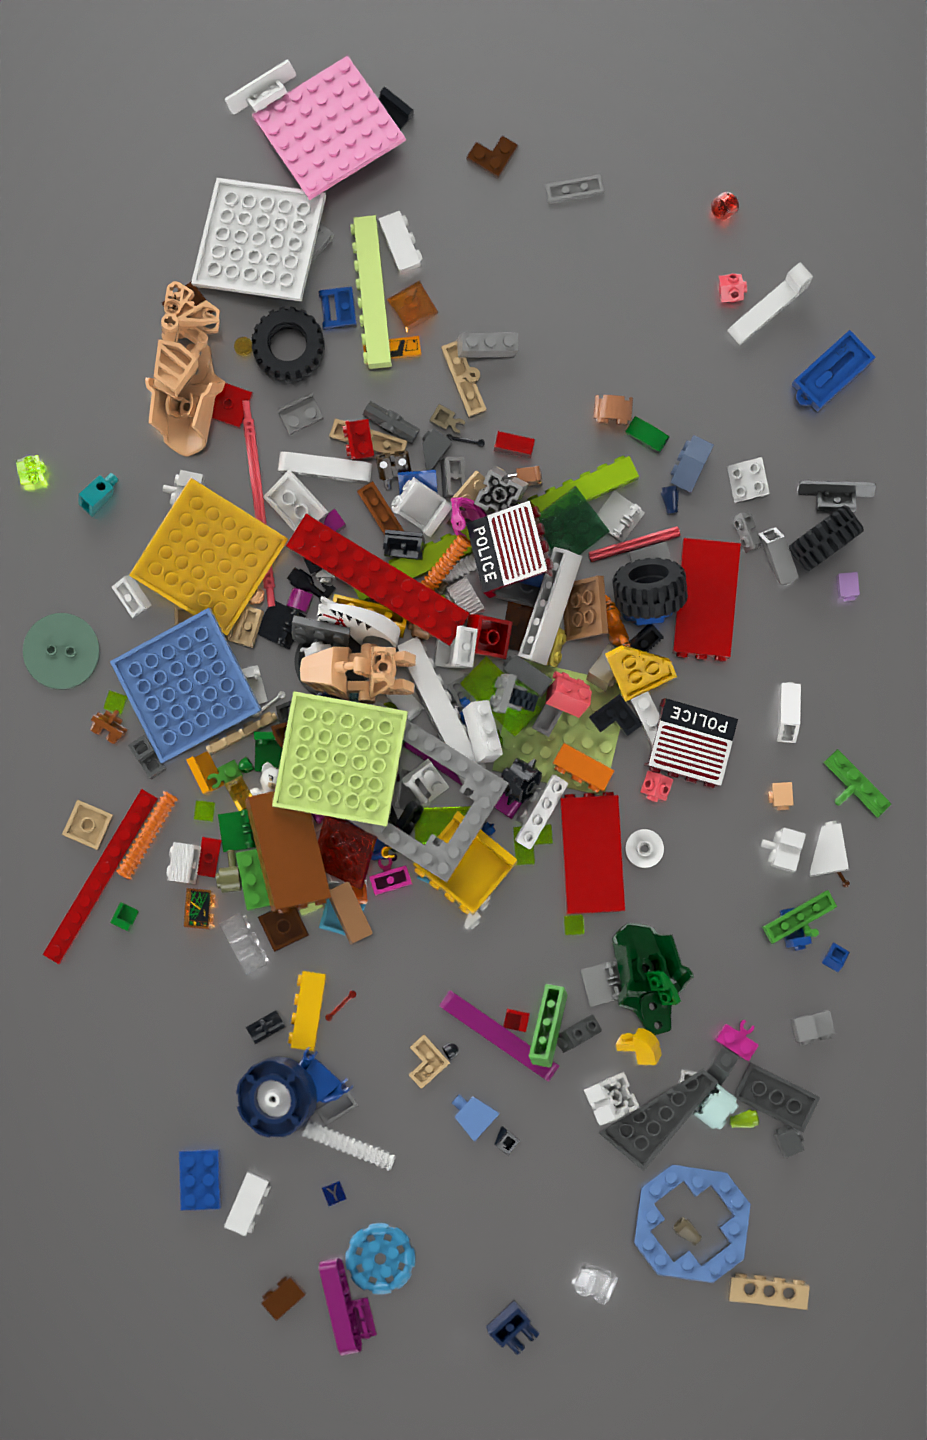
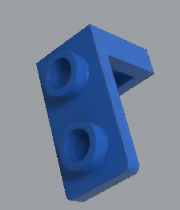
M794 908L780 910V915L782 916ZM802 928L785 937L786 947H794L795 951L806 949V945L812 944L811 936L804 937Z

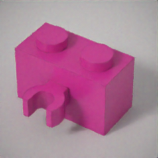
M388 858L389 863L386 866L381 864V860H378V865L384 872L369 876L375 896L412 885L407 866L404 865L391 869L393 863L391 858Z
M742 1020L739 1024L740 1030L737 1031L728 1024H724L714 1040L745 1061H749L759 1045L747 1038L746 1035L752 1033L755 1026L752 1025L749 1030H745L743 1026L746 1020Z

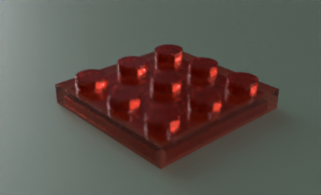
M324 816L318 845L325 872L344 882H349L350 885L358 889L363 888L377 836L340 818Z

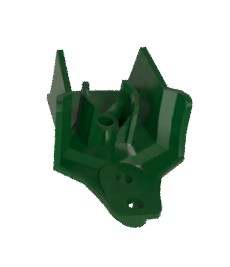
M627 923L612 938L622 984V990L618 996V1006L632 1010L639 1018L643 1027L654 1035L669 1032L672 1027V1005H662L658 991L651 990L646 973L663 971L674 984L678 994L685 989L688 982L694 978V975L688 967L682 965L673 935L659 934L653 927L648 925ZM650 1003L654 1006L653 1010L649 1007ZM655 1022L659 1024L658 1029L655 1028Z

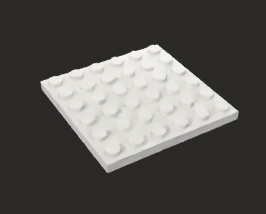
M217 178L191 284L197 287L302 302L325 204V192L309 200L302 189Z

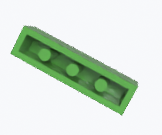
M545 985L529 1054L533 1065L552 1066L568 996L565 987Z

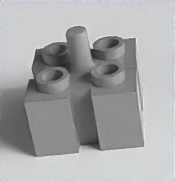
M493 467L488 471L483 482L487 487L479 491L474 504L487 511L493 508L496 510L495 513L519 505L516 501L524 496L529 483L517 477L509 479L507 478L509 473Z

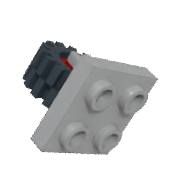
M501 674V677H498L495 683L496 693L492 695L489 703L492 712L506 713L507 708L521 711V708L534 711L538 696L527 692V688L515 685L517 676Z

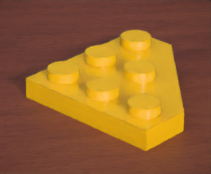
M623 645L605 653L625 702L677 677L669 658Z

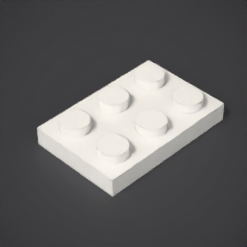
M291 470L287 471L263 496L294 532L305 514L320 522L328 513Z

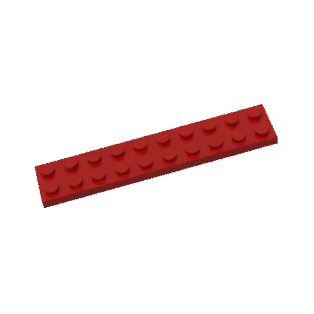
M305 514L286 545L287 548L448 646L452 644L456 637L457 626H463L470 615L469 612L308 514Z

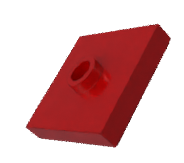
M225 383L222 392L215 397L212 419L241 428L242 420L244 419L242 401H250L253 392Z

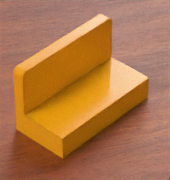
M208 751L196 757L192 756L186 759L202 793L206 795L216 790L212 789V786L217 783L216 779L211 778L207 780L210 774H219ZM223 781L221 782L218 788L224 786Z

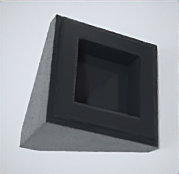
M502 1126L494 1145L509 1155L520 1140Z

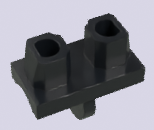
M275 1010L247 1026L246 1029L253 1042L257 1044L286 1026Z

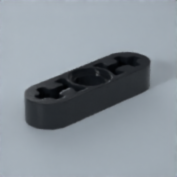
M416 801L409 802L395 827L410 836L423 813V807ZM390 849L394 853L398 852L395 849Z

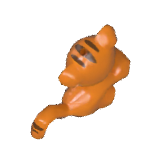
M605 595L609 642L612 645H623L631 648L628 633L621 620V613L610 597Z

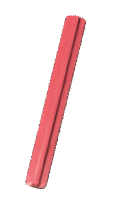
M676 526L590 551L588 556L590 561L594 562L679 537L681 535L680 530Z

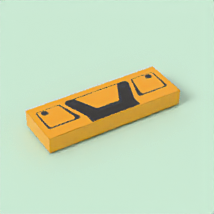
M419 336L389 339L391 359L421 356ZM363 345L364 352H367L366 345Z

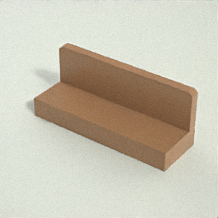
M346 882L330 889L331 898L329 900L350 945L372 935L373 932L350 883Z

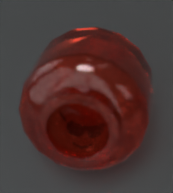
M730 192L721 193L711 203L713 215L721 220L729 219L739 209L737 197Z

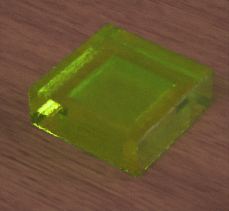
M109 690L103 709L112 712L118 710L119 714L122 715L128 697Z
M583 915L564 916L565 935L584 934Z

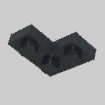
M620 694L589 716V719L600 733L615 721L626 736H629L643 725Z

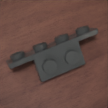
M806 480L799 482L798 495H816L818 511H837L843 505H846L852 512H856V497H874L876 483Z

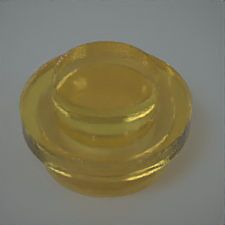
M247 337L238 338L234 343L235 352L241 356L249 355L252 352V341Z

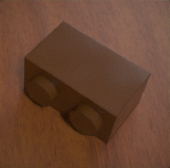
M286 1276L277 1283L279 1287L275 1291L270 1289L262 1296L264 1300L261 1304L276 1321L306 1295V1292L292 1276L288 1279Z

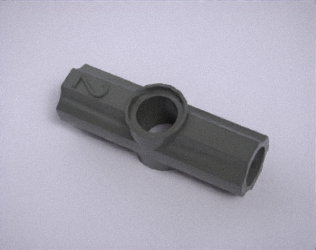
M372 401L368 403L362 414L365 418L378 424L384 431L392 435L395 434L411 444L420 431L416 426L403 420V417L396 412L386 410Z

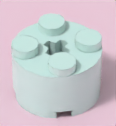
M716 1084V1089L710 1091L699 1104V1111H694V1115L712 1129L717 1127L720 1130L727 1121L725 1118L729 1113L733 1114L736 1111L738 1104L736 1103V1097L719 1084Z

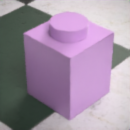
M858 572L841 573L836 576L839 599L844 598V601H854L855 597L860 595Z

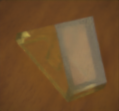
M239 776L224 784L239 811L247 809L245 799L252 796L244 778Z

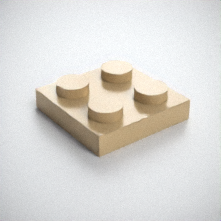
M77 800L62 835L98 850L113 815Z

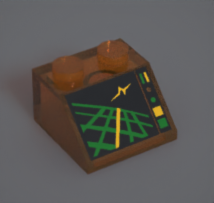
M186 888L185 928L210 930V926L214 925V914H211V907L215 906L216 895H212L213 891Z

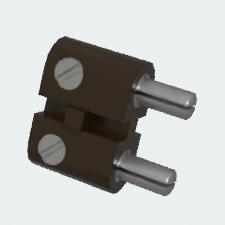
M396 451L394 454L383 453L375 457L379 479L384 480L385 490H388V488L389 490L392 489L390 479L397 477L398 472H412L408 451Z

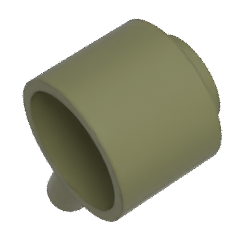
M228 850L229 867L219 868V873H216L217 888H221L222 893L242 890L239 868L236 866L235 850Z

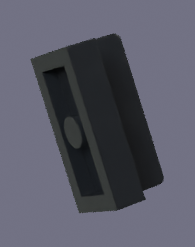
M384 86L380 91L378 99L401 131L414 115V110Z

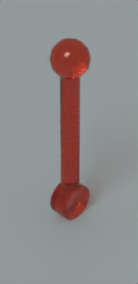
M353 990L350 991L349 996L343 1002H341L330 1014H326L325 1019L327 1021H331L333 1019V1016L351 998L356 997V992Z

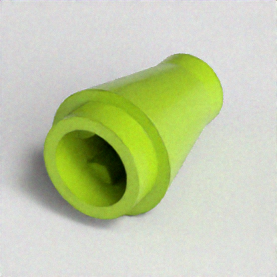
M752 1109L731 1116L732 1128H755V1126H758L759 1117L757 1110L752 1111Z

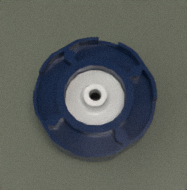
M271 1057L253 1065L239 1080L236 1089L239 1104L237 1109L242 1120L257 1134L268 1138L286 1137L302 1128L314 1114L317 1104V1091L311 1075L296 1061L286 1057Z

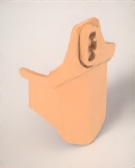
M190 343L186 349L190 352L196 344ZM209 345L202 348L201 355L197 359L199 365L198 374L191 378L176 398L155 388L154 378L145 379L146 387L152 393L149 424L163 435L166 445L186 457L192 456L206 447L215 397L222 392L226 383L214 372Z

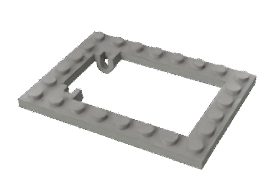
M378 701L375 705L380 707H386ZM407 720L403 740L466 779L459 792L474 800V803L448 844L431 834L426 844L423 845L390 823L386 827L349 821L445 882H448L509 783Z

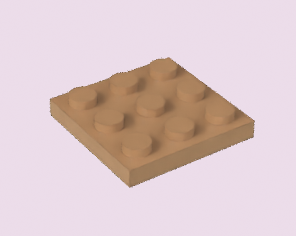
M594 576L574 581L563 614L566 641H575L608 633L604 576Z

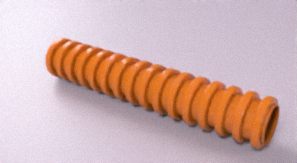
M458 534L457 539L453 541L454 544H450V548L446 549V553L442 554L443 557L439 558V562L435 563V566L431 568L432 571L428 572V576L424 577L425 580H422L421 584L435 591V588H438L439 584L443 582L442 579L446 578V574L450 573L449 570L453 569V565H456L457 561L461 559L460 556L467 552V547H471L470 540Z
M163 791V797L160 796V802L156 803L157 807L153 808L154 812L150 813L151 817L147 818L148 822L144 823L145 827L141 828L142 832L138 833L139 837L135 838L136 842L132 843L133 847L129 848L128 851L130 852L128 854L126 853L125 856L127 857L122 860L123 864H120V869L116 870L119 875L128 880H131V875L135 873L134 870L141 863V858H144V853H147V848H150V843L154 842L153 838L157 837L156 833L160 832L159 828L163 827L161 824L166 822L165 818L169 817L168 813L175 806V801H178L177 797Z

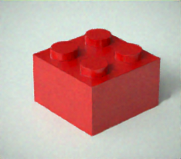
M470 614L466 627L478 629L474 655L506 660L513 622L484 615Z

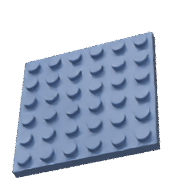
M211 608L203 610L110 661L160 763L167 762L262 711Z

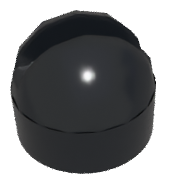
M448 1043L442 1047L449 1060L457 1056L459 1051L457 1045Z

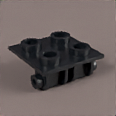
M275 601V606L267 608L262 618L258 635L290 650L294 642L292 640L293 617L295 615L305 618L306 615Z

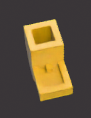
M638 1028L635 1034H621L616 1043L617 1051H635L638 1065H656L662 1055L657 1037L652 1032L643 1028Z

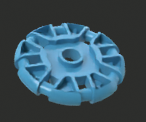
M385 1223L371 1224L368 1228L359 1230L351 1238L349 1250L345 1254L346 1268L352 1275L350 1277L352 1281L364 1291L367 1289L372 1291L373 1294L392 1293L391 1290L400 1289L405 1285L412 1275L410 1274L412 1267H415L414 1247H411L408 1236L399 1228L389 1227ZM385 1233L392 1236L391 1242L383 1239ZM373 1234L376 1240L368 1242L366 1237ZM402 1245L404 1252L399 1254L396 1247ZM357 1247L363 1248L361 1255L356 1254ZM383 1253L386 1256L385 1263H376V1254ZM399 1262L405 1264L403 1271L397 1269ZM362 1264L364 1271L359 1273L356 1266ZM392 1275L394 1281L387 1283L386 1278ZM370 1276L377 1278L376 1284L368 1282Z

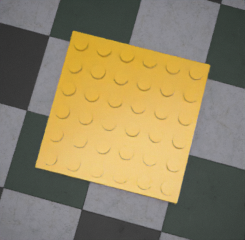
M190 477L129 576L192 615L211 608L223 634L227 636L288 538Z

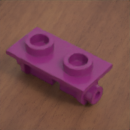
M368 1297L353 1300L352 1303L361 1339L376 1336L377 1333Z

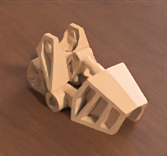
M173 281L167 286L164 303L165 315L161 319L162 340L158 339L153 376L155 379L154 387L173 398L178 396L197 372L199 353L208 344L207 334L218 333L220 323V310L207 300L195 306L194 302L191 301L195 296L194 291L177 281ZM174 288H178L179 292H173L171 290H174ZM207 311H214L216 313V317ZM216 323V326L212 329L205 326ZM187 338L196 345L189 352L179 343V339Z
M369 643L361 645V653H352L349 647H331L302 658L300 679L316 691L326 692L329 695L349 700L350 693H359L358 702L372 704L375 703L378 694H414V683L405 679H395L396 666H415L416 655L407 651L396 652V648L380 647ZM353 670L356 674L370 678V681H347L345 672Z

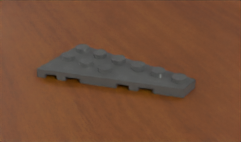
M702 1069L602 1130L599 1134L644 1171L719 1081L705 1069Z

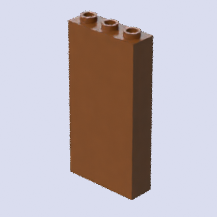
M275 791L247 797L245 803L271 911H278V914L290 912L289 908L296 907L297 910L308 908V904L315 903V906L326 904V900L331 898L311 813L272 806Z

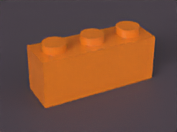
M563 743L552 764L555 766L554 770L561 774L569 773L572 775V780L580 784L582 781L589 784L588 788L596 793L599 790L601 792L604 791L615 771Z

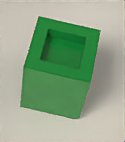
M120 902L110 923L129 932L139 911Z

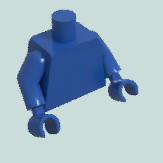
M310 1047L305 1050L299 1065L311 1075L315 1083L317 1103L319 1101L327 1103L337 1100L353 1088V1086L350 1088L346 1087L345 1082L348 1079L341 1082L315 1058L317 1051L314 1054H310Z

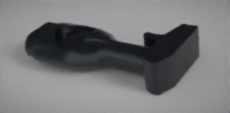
M295 567L287 577L291 585L297 589L313 593L319 598L320 603H322L321 597L329 599L336 590V587L333 585L327 586L322 583L321 585L325 589L323 592L314 585L313 578L301 568L298 570Z

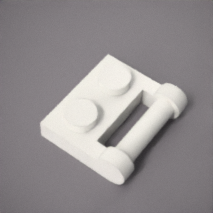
M429 759L425 760L402 779L404 785L410 788L423 808H427L431 801L449 788ZM415 779H420L428 790L427 794L424 795L415 783Z

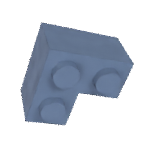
M693 435L691 441L686 440L677 458L680 463L679 465L675 464L671 471L673 478L670 483L692 492L714 444Z

